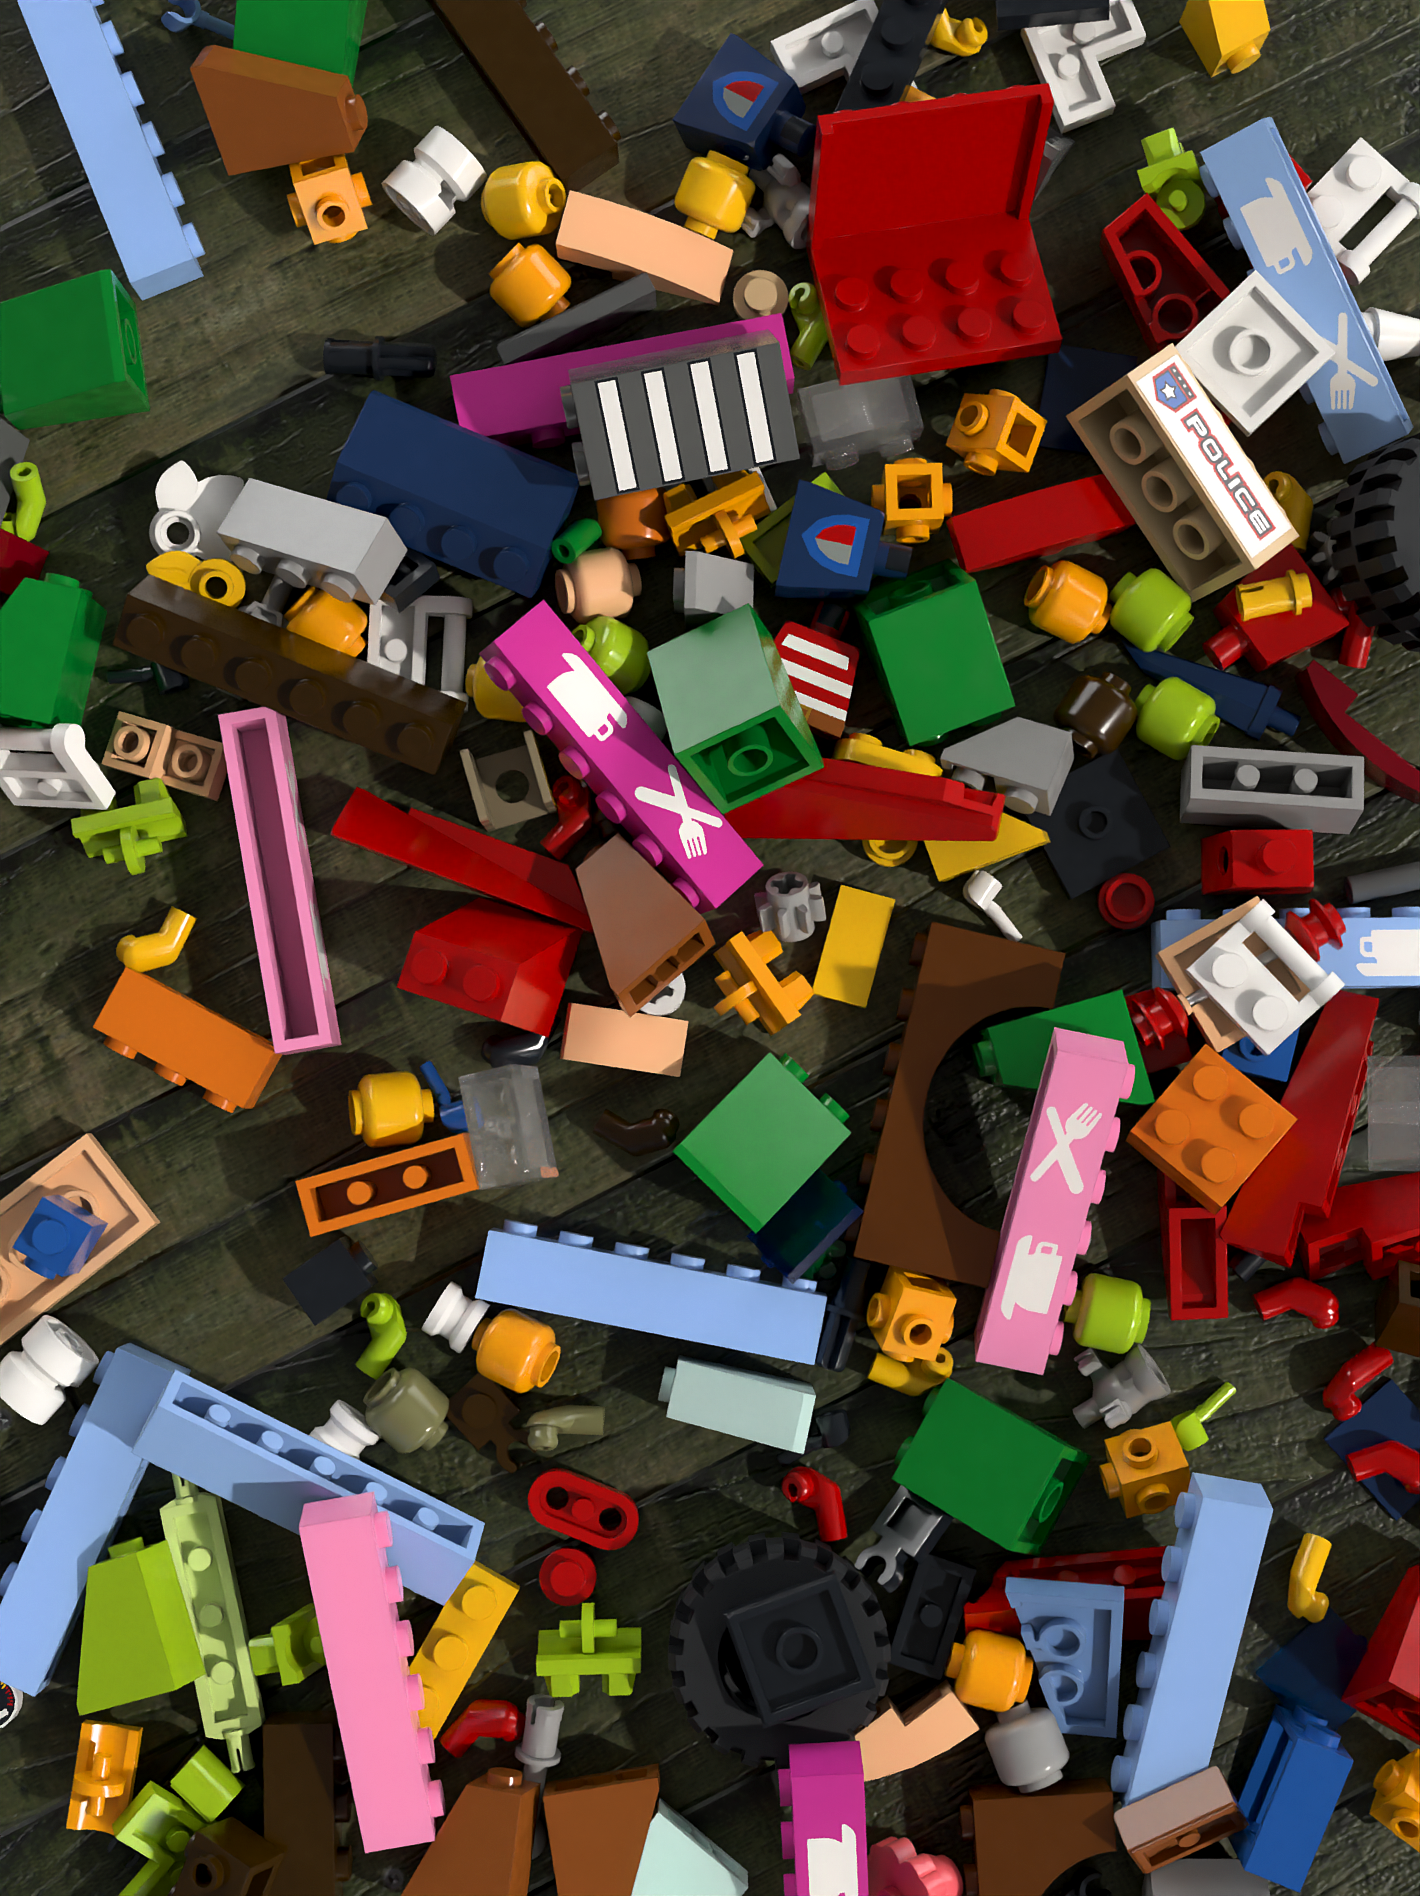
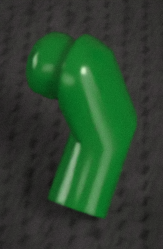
M591 518L574 520L566 525L564 531L551 545L556 559L562 563L570 564L584 551L599 549L597 539L602 535L599 523Z

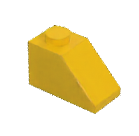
M1188 0L1179 20L1211 78L1228 68L1234 74L1253 64L1261 56L1259 51L1270 32L1264 0Z
M1003 812L997 839L992 842L924 841L938 881L946 882L1048 844L1050 839L1046 831Z

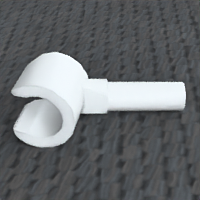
M976 870L963 887L964 898L976 908L984 911L1007 940L1018 942L1023 936L1001 907L992 901L1003 887L1002 884L986 871Z

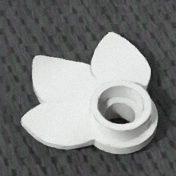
M182 460L168 468L161 475L156 486L155 493L159 512L152 519L149 529L150 541L157 553L161 555L169 551H185L194 557L198 556L204 560L223 558L232 561L230 558L231 551L216 532L243 490V480L240 477L231 475H217L198 482L191 468ZM175 522L185 524L189 530L187 541L180 545L172 543L167 537L168 527Z

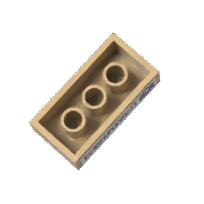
M1173 343L1066 416L1175 582L1191 596L1192 603L1256 570L1299 537L1287 518L1285 511L1277 503L1256 471L1253 462L1246 456L1225 424L1222 415L1214 407L1193 375L1191 368L1183 360Z

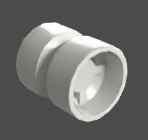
M435 126L414 148L416 159L413 162L403 160L381 183L383 189L395 205L418 227L432 236L456 213L453 203L456 200L467 201L488 179L483 167L470 151L452 134L439 126Z
M49 1315L42 1316L21 1339L22 1352L11 1351L0 1362L1 1399L21 1416L39 1425L45 1424L66 1401L64 1389L68 1386L79 1387L99 1365V1359L90 1346L67 1325Z

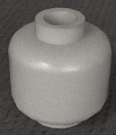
M1025 1699L1022 1704L1014 1702L1013 1706L1006 1712H995L998 1721L987 1729L984 1737L1002 1783L1008 1786H1018L1020 1793H1028L1047 1787L1063 1777L1060 1769L1068 1762L1069 1751L1052 1711L1046 1707L1030 1708L1027 1699Z

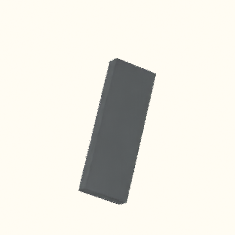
M641 273L497 344L496 350L501 366L560 355L656 308V289L648 274Z

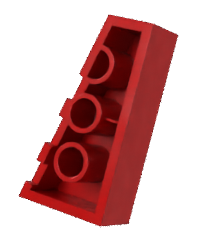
M1148 193L1143 195L1102 231L1099 246L1152 356L1171 343L1176 346L1231 294L1229 289ZM1210 399L1228 426L1232 422L1231 419Z

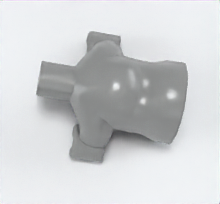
M778 154L772 159L774 162L772 167L768 166L767 169L762 171L750 170L749 178L764 192L763 204L759 211L751 207L748 208L741 228L751 238H754L764 229L776 223L783 230L786 241L794 249H802L806 247L811 190L807 184L801 181L798 169L784 155Z
M1140 1344L1133 1347L1127 1353L1125 1359L1113 1368H1110L1100 1358L1094 1348H1088L1074 1358V1361L1079 1364L1078 1369L1085 1377L1090 1375L1093 1381L1092 1397L1072 1409L1077 1421L1084 1429L1104 1418L1106 1425L1113 1429L1120 1424L1126 1423L1132 1414L1138 1412L1147 1403L1161 1399L1171 1393L1170 1387L1158 1365Z

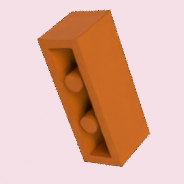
M125 967L93 1025V1028L107 1035L103 1044L108 1048L130 1059H134L137 1052L157 1062L153 1069L155 1073L180 1086H184L187 1079L207 1089L202 1098L230 1113L234 1112L236 1106L243 1109H253L282 1054H275L273 1042L149 975L129 967Z
M469 1133L458 1134L295 1181L310 1237L484 1187Z

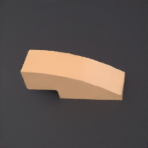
M571 190L556 240L557 255L560 259L612 272L613 279L623 282L641 273H647L654 288L658 291L717 306L720 305L733 256L732 249L674 223L620 204Z
M947 1679L902 1713H900L888 1695L875 1704L877 1713L868 1727L860 1724L854 1731L855 1741H860L864 1782L915 1767L949 1750L979 1730L974 1715L965 1703L959 1701L955 1695L954 1688Z

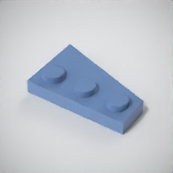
M1006 1577V1596L1011 1608L1016 1610L1021 1623L1023 1641L1026 1649L1032 1652L1039 1671L1038 1680L1048 1707L1056 1718L1061 1733L1116 1738L1124 1586Z

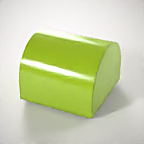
M205 1745L199 1748L170 1781V1786L199 1815L211 1823L245 1786Z

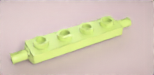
M171 1473L176 1498L159 1510L165 1540L168 1541L206 1672L205 1675L194 1680L205 1736L220 1740L226 1739L232 1767L231 1772L238 1773L242 1768L243 1771H247L256 1766L248 1734L261 1726L266 1717L258 1678L253 1672L248 1647L250 1639L221 1497L213 1493H199L198 1485Z

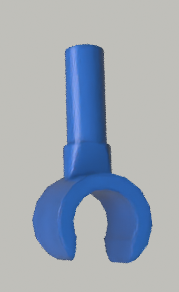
M432 1061L422 1064L419 1069L436 1097L444 1126L455 1134L476 1129L478 1123L470 1098L452 1102L450 1092Z

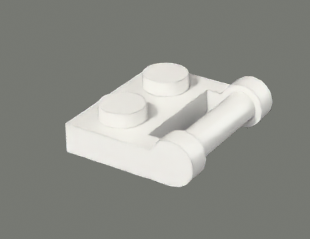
M1361 137L1307 193L1347 283L1353 286L1359 285L1370 273L1369 265L1412 219H1420V185L1410 182ZM1386 194L1396 205L1353 251L1347 250L1339 242L1377 201Z
M421 595L401 613H398L381 600H378L376 606L370 604L367 662L425 685L428 616L443 617L444 634L440 692L467 702L464 713L468 712L469 696L467 693H463L466 621L472 618L473 600L455 596Z
M59 723L53 729L2 727L0 724V787L13 805L108 809L116 792L100 770L99 765L85 749V734L78 724ZM9 750H21V751H28V752H24V753H14V752H10ZM30 751H47L53 752V754H40Z
M1262 899L1189 966L1185 972L1262 1054L1268 1056L1312 1014L1330 1000L1345 983L1333 971L1327 974L1271 916L1275 913V910ZM1253 932L1311 990L1299 1002L1242 943Z

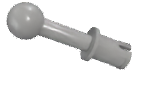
M545 1694L532 1695L527 1699L523 1740L515 1748V1757L525 1763L522 1779L541 1783L532 1860L543 1852L548 1839L545 1824L539 1818L547 1767L558 1764L561 1758V1752L556 1746L564 1703L561 1700H556L554 1705L555 1697Z

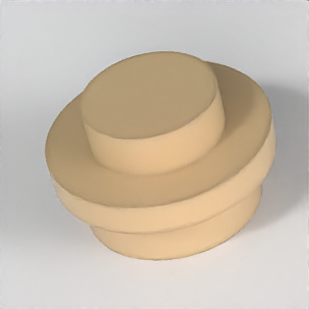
M766 270L751 271L737 282L733 292V306L737 315L742 320L782 313L783 316L788 306V290L783 280L776 274Z

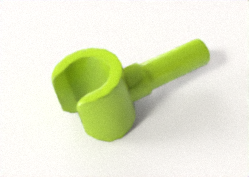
M1226 1381L1203 1404L1198 1405L1194 1410L1178 1414L1170 1420L1182 1449L1191 1451L1209 1440L1201 1422L1210 1418L1218 1408L1237 1392L1231 1383Z

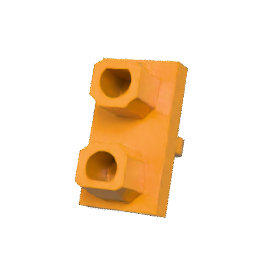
M745 470L712 476L711 479L716 491L700 499L696 497L690 484H680L664 492L663 499L667 515L664 518L673 545L680 557L685 555V551H694L703 547L704 551L708 554L724 545L733 559L745 554L739 538L757 530L755 520L771 513L764 494V484L757 471L748 474Z
M759 930L747 936L741 931L713 954L725 971L714 980L726 996L725 999L714 1006V1009L719 1016H722L734 1008L746 1026L758 1018L769 1035L773 1036L801 1015L798 1010L814 995V990L805 977L797 971L778 983L766 966V964L783 953L781 943L771 930L767 932Z
M88 1719L82 1723L66 1825L67 1829L97 1830L114 1835L112 1824L132 1802L143 1727Z

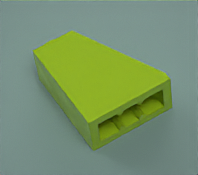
M142 1536L117 1543L108 1547L110 1558L88 1567L76 1704L80 1716L174 1691L206 1674L167 1540L144 1546Z

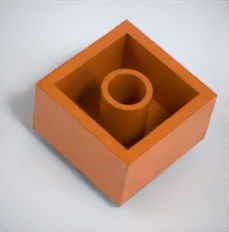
M1205 1044L1131 1129L1126 1141L1213 1215H1216L1298 1119L1210 1046Z

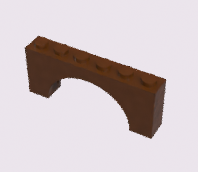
M931 922L927 925L926 934L915 933L908 965L918 967L913 989L902 988L895 1020L905 1022L900 1044L889 1043L882 1075L892 1077L887 1099L877 1097L869 1130L879 1132L874 1155L864 1152L856 1185L866 1188L861 1210L850 1209L843 1241L853 1243L851 1254L854 1257L988 1289L1001 1232L984 1227L964 1215L947 1198L937 1183L927 1158L924 1143L923 1118L926 1096L931 1080L943 1056L952 1044L974 1024L988 1016L1006 1010L1036 1009L1047 1011L1053 1009L1066 953L936 922Z
M1104 1777L1058 1780L1047 1787L1028 1793H1020L1018 1786H1008L1006 1784L967 1786L969 1805H959L962 1842L971 1841L973 1862L963 1864L965 1896H1042L1044 1891L1060 1874L1077 1862L1101 1853L1117 1851L1113 1794Z

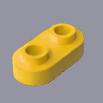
M852 733L849 738L837 740L831 757L834 760L942 778L944 775V771L935 764L936 759L932 755L915 749H906L903 752L883 747L882 742L877 738L863 733Z

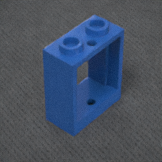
M1276 1704L1237 1798V1802L1249 1825L1246 1826L1247 1828L1228 1836V1839L1245 1871L1300 1893L1354 1760L1340 1742L1341 1736L1327 1725L1329 1719L1326 1716L1299 1704L1295 1706L1294 1711Z

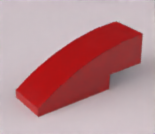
M1104 474L1013 497L951 517L946 521L959 566L966 573L1057 554L1070 546L1114 537L1136 524L1135 519Z
M1157 1167L1161 1246L1169 1318L1171 1320L1228 1318L1227 1243L1220 1236L1227 1220V1206L1224 1205L1216 1215H1213Z

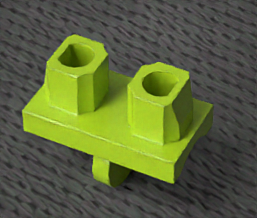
M1169 128L1142 139L1141 143L1148 167L1137 170L1143 190L1150 195L1179 231L1192 228L1204 216L1206 199L1203 193L1208 192L1200 176V165L1193 151H1184L1174 128Z
M160 778L140 781L137 785L133 786L136 805L118 809L117 800L114 796L107 810L81 809V817L71 819L72 833L75 838L81 840L89 858L103 855L106 864L125 861L130 874L137 875L145 872L144 856L163 852L161 842L187 836L186 822Z
M314 1602L309 1603L272 1626L270 1634L256 1636L249 1640L248 1643L255 1676L280 1672L282 1686L300 1683L318 1669L327 1665Z
M582 1603L581 1620H560L559 1629L539 1630L536 1672L537 1676H544L548 1693L551 1697H572L579 1693L580 1675L602 1674V1692L607 1693L609 1696L630 1695L633 1692L636 1673H641V1627L617 1628V1619H595L594 1603Z

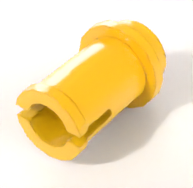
M1292 569L1286 571L1285 577L1247 585H1236V600L1239 614L1241 613V620L1244 622L1252 618L1291 610L1295 616L1301 615L1302 608L1312 606V592L1307 574H1296Z

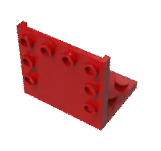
M1049 83L1029 86L1014 85L1006 89L973 94L957 93L945 98L917 102L901 101L889 106L854 111L845 109L833 114L817 116L806 249L839 386L1059 353L1062 336L1029 221L1054 105Z

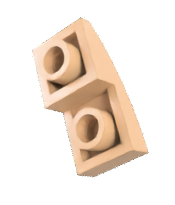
M121 711L118 712L101 763L147 780L160 778L166 786L214 801H218L227 774L223 743Z
M568 1003L559 1059L680 1077L689 1021L635 1013L630 1018L622 1010Z

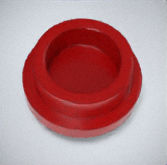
M1121 873L1107 880L1101 886L1097 897V906L1102 918L1109 925L1124 930L1133 929L1145 923L1151 916L1155 903L1152 888L1147 881L1132 873Z
M562 1547L551 1552L543 1561L539 1573L540 1586L546 1597L562 1606H573L585 1601L593 1592L597 1579L596 1567L590 1556L574 1547Z

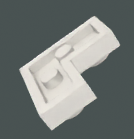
M857 0L772 40L770 51L778 67L797 83L801 95L843 75L848 82L879 10L874 0ZM913 81L911 86H913V87H915V88L917 89V87H916V85H915V83H914V81Z
M1109 0L1110 15L1109 20L1021 29V37L1040 83H1049L1054 99L1052 112L1061 134L1113 114L1116 105L1098 61L1144 43L1146 33L1132 0Z

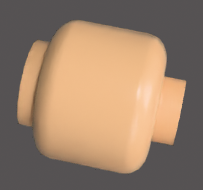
M612 547L584 551L572 563H564L563 568L556 570L555 590L561 611L564 614L570 613L579 624H586L593 618L601 615L613 617L614 619L626 617L631 611L633 598L640 596L642 590L641 577L635 563H628L623 553L619 549Z

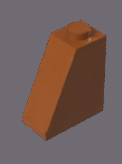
M218 45L204 47L190 67L228 176L354 152L368 126L365 103L359 94L354 95L347 75Z
M619 833L607 843L599 844L590 850L583 863L575 869L610 988L622 1010L630 1018L716 944L706 920Z
M658 1763L545 1783L542 1799L558 1896H631L659 1791L660 1771Z
M504 1767L490 1768L487 1773L468 1783L401 1896H527L541 1783L523 1780L522 1772Z

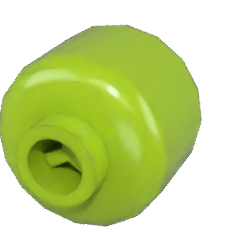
M1156 568L1144 571L1138 577L1128 572L1108 596L1115 603L1109 617L1111 626L1144 653L1152 652L1157 648L1164 652L1168 651L1194 620V616L1189 613L1192 604L1191 596L1161 570Z
M603 615L593 618L585 625L577 626L572 631L574 637L623 696L636 692L643 686L649 676L651 666L647 655L649 651L648 641L640 632L613 617Z
M1169 677L1157 687L1151 684L1146 685L1135 701L1138 710L1136 722L1137 737L1144 743L1177 761L1187 757L1191 745L1208 746L1220 724V718L1215 716V701L1206 693L1178 677Z
M1091 1273L1084 1278L1080 1289H1076L1072 1305H1064L1063 1322L1073 1323L1072 1333L1074 1340L1078 1344L1124 1354L1129 1351L1134 1342L1142 1344L1150 1318L1151 1301L1150 1299L1143 1298L1141 1287L1133 1281Z

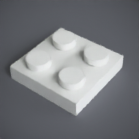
M1256 270L1175 346L1183 360L1191 368L1193 375L1206 395L1247 437L1336 353Z

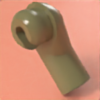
M561 1405L535 1412L528 1419L525 1427L529 1430L527 1443L534 1450L551 1451L558 1445V1434L604 1435L605 1407Z

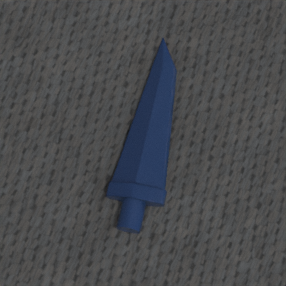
M1121 640L1142 673L1159 683L1169 677H1178L1206 693L1215 701V716L1244 732L1246 736L1259 741L1266 726L1290 737L1294 735L1301 716L1276 706L1282 694V689L1157 650L1144 653L1131 642Z

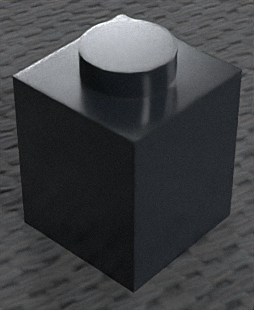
M345 1236L333 1242L282 1279L314 1326H316L376 1285L378 1280L372 1272L378 1269V1265L372 1254L360 1240L352 1244L349 1238Z

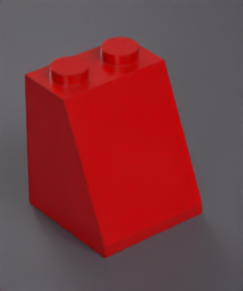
M479 897L415 931L396 988L549 1037L583 930Z
M1420 1563L1407 1570L1340 1698L1341 1702L1420 1745Z

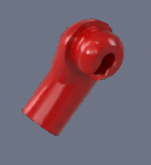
M1335 587L1328 594L1350 623L1345 627L1346 630L1338 663L1364 669L1366 668L1375 626L1367 627L1355 613L1359 609L1355 601L1348 602L1340 587Z
M572 775L561 776L553 784L552 795L556 798L559 822L539 842L558 861H561L592 827L593 807L591 791L584 781Z
M1293 1277L1252 1294L1254 1306L1263 1321L1291 1309L1307 1316L1312 1321L1313 1326L1319 1329L1330 1328L1339 1319V1301L1336 1295L1330 1289L1302 1277Z
M1374 1341L1343 1364L1323 1390L1324 1407H1330L1335 1419L1346 1421L1361 1411L1362 1402L1354 1393L1393 1364V1357L1390 1351L1375 1346Z
M1387 1440L1345 1455L1348 1469L1355 1482L1386 1472L1399 1480L1405 1486V1491L1408 1493L1420 1494V1452L1396 1440Z
M798 1466L793 1468L783 1478L781 1483V1490L785 1498L792 1503L798 1501L815 1511L820 1541H836L848 1537L841 1491L838 1484L812 1467Z
M479 1699L469 1704L439 1740L448 1752L457 1758H461L479 1736L503 1738L508 1742L519 1739L524 1734L526 1717L522 1712L518 1711L514 1703L507 1700Z

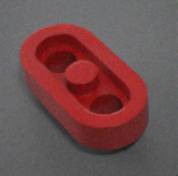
M552 1468L542 1472L534 1480L529 1490L528 1506L537 1522L604 1550L622 1548L633 1539L637 1532L639 1512L635 1502L628 1494L568 1469ZM553 1487H562L568 1493V1502L562 1506H554L549 1502L547 1492ZM614 1508L619 1511L622 1518L621 1522L615 1527L605 1526L600 1520V1513L604 1509Z

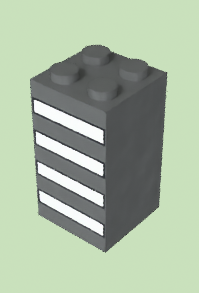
M768 329L569 369L571 385L560 387L568 429L580 427L582 441L571 443L579 485L591 484L594 500L800 459L780 343Z

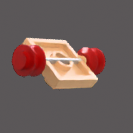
M1258 896L1155 955L1178 995L1175 996L1167 990L1156 987L1154 988L1155 1002L1144 1006L1137 1000L1131 1002L1135 1012L1130 1015L1136 1037L1144 1047L1153 1043L1159 1051H1163L1165 1049L1164 1036L1172 1031L1182 1038L1187 1037L1189 1022L1187 1016L1191 1015L1208 1046L1217 1053L1246 1037L1188 976L1185 970L1261 901ZM1312 898L1308 901L1309 914L1301 918L1292 911L1286 913L1285 930L1317 963L1320 961L1319 948L1328 943L1337 950L1343 947L1341 935L1346 933V927L1340 914L1332 904L1326 903L1322 906L1316 899ZM1255 932L1242 942L1298 1002L1311 991Z

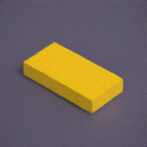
M840 885L812 987L814 995L866 1008L895 899Z

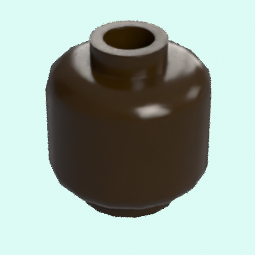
M1106 671L1103 672L1101 677L1086 674L1080 675L1055 709L1053 719L1058 729L1072 733L1073 751L1079 755L1093 759L1096 754H1111L1118 748L1137 719V707L1129 697L1132 688L1120 677Z

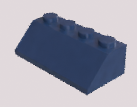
M373 390L369 394L336 462L326 500L386 517L406 547L528 598H532L551 572L555 559L551 545L565 529L579 487V480L577 474Z

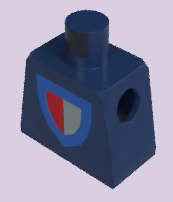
M730 33L672 119L688 149L705 155L708 154L709 150H712L757 171L767 169L772 163L773 157L778 154L781 148L799 157L805 156L811 150L816 137V126L802 119L806 105L794 79L733 33Z
M799 480L776 582L775 596L783 598L866 600L872 574L902 581L906 580L912 547L880 541L885 513L811 482Z

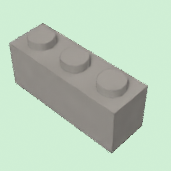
M249 478L216 532L231 551V560L238 567L249 573L260 574L261 571L278 575L282 580L297 588H305L306 585L323 589L332 597L343 602H351L352 599H356L375 606L407 552V548L386 517Z
M1191 745L1181 769L1180 823L1277 830L1308 829L1321 833L1350 834L1364 811V757Z

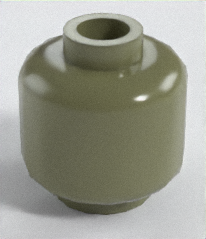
M395 1368L389 1369L373 1383L363 1399V1402L367 1405L364 1417L367 1426L400 1454L410 1453L419 1447L428 1451L442 1439L448 1430V1424L444 1421L449 1409L447 1396L414 1368H406L401 1371H397Z

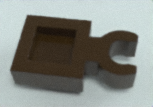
M478 1372L449 1399V1409L446 1416L477 1450H480L491 1440L497 1446L496 1456L498 1462L506 1471L514 1473L519 1467L516 1460L509 1454L511 1443L522 1441L527 1444L531 1451L534 1453L537 1451L532 1449L527 1443L529 1430L522 1427L516 1428L512 1424L511 1420L522 1409L498 1383Z

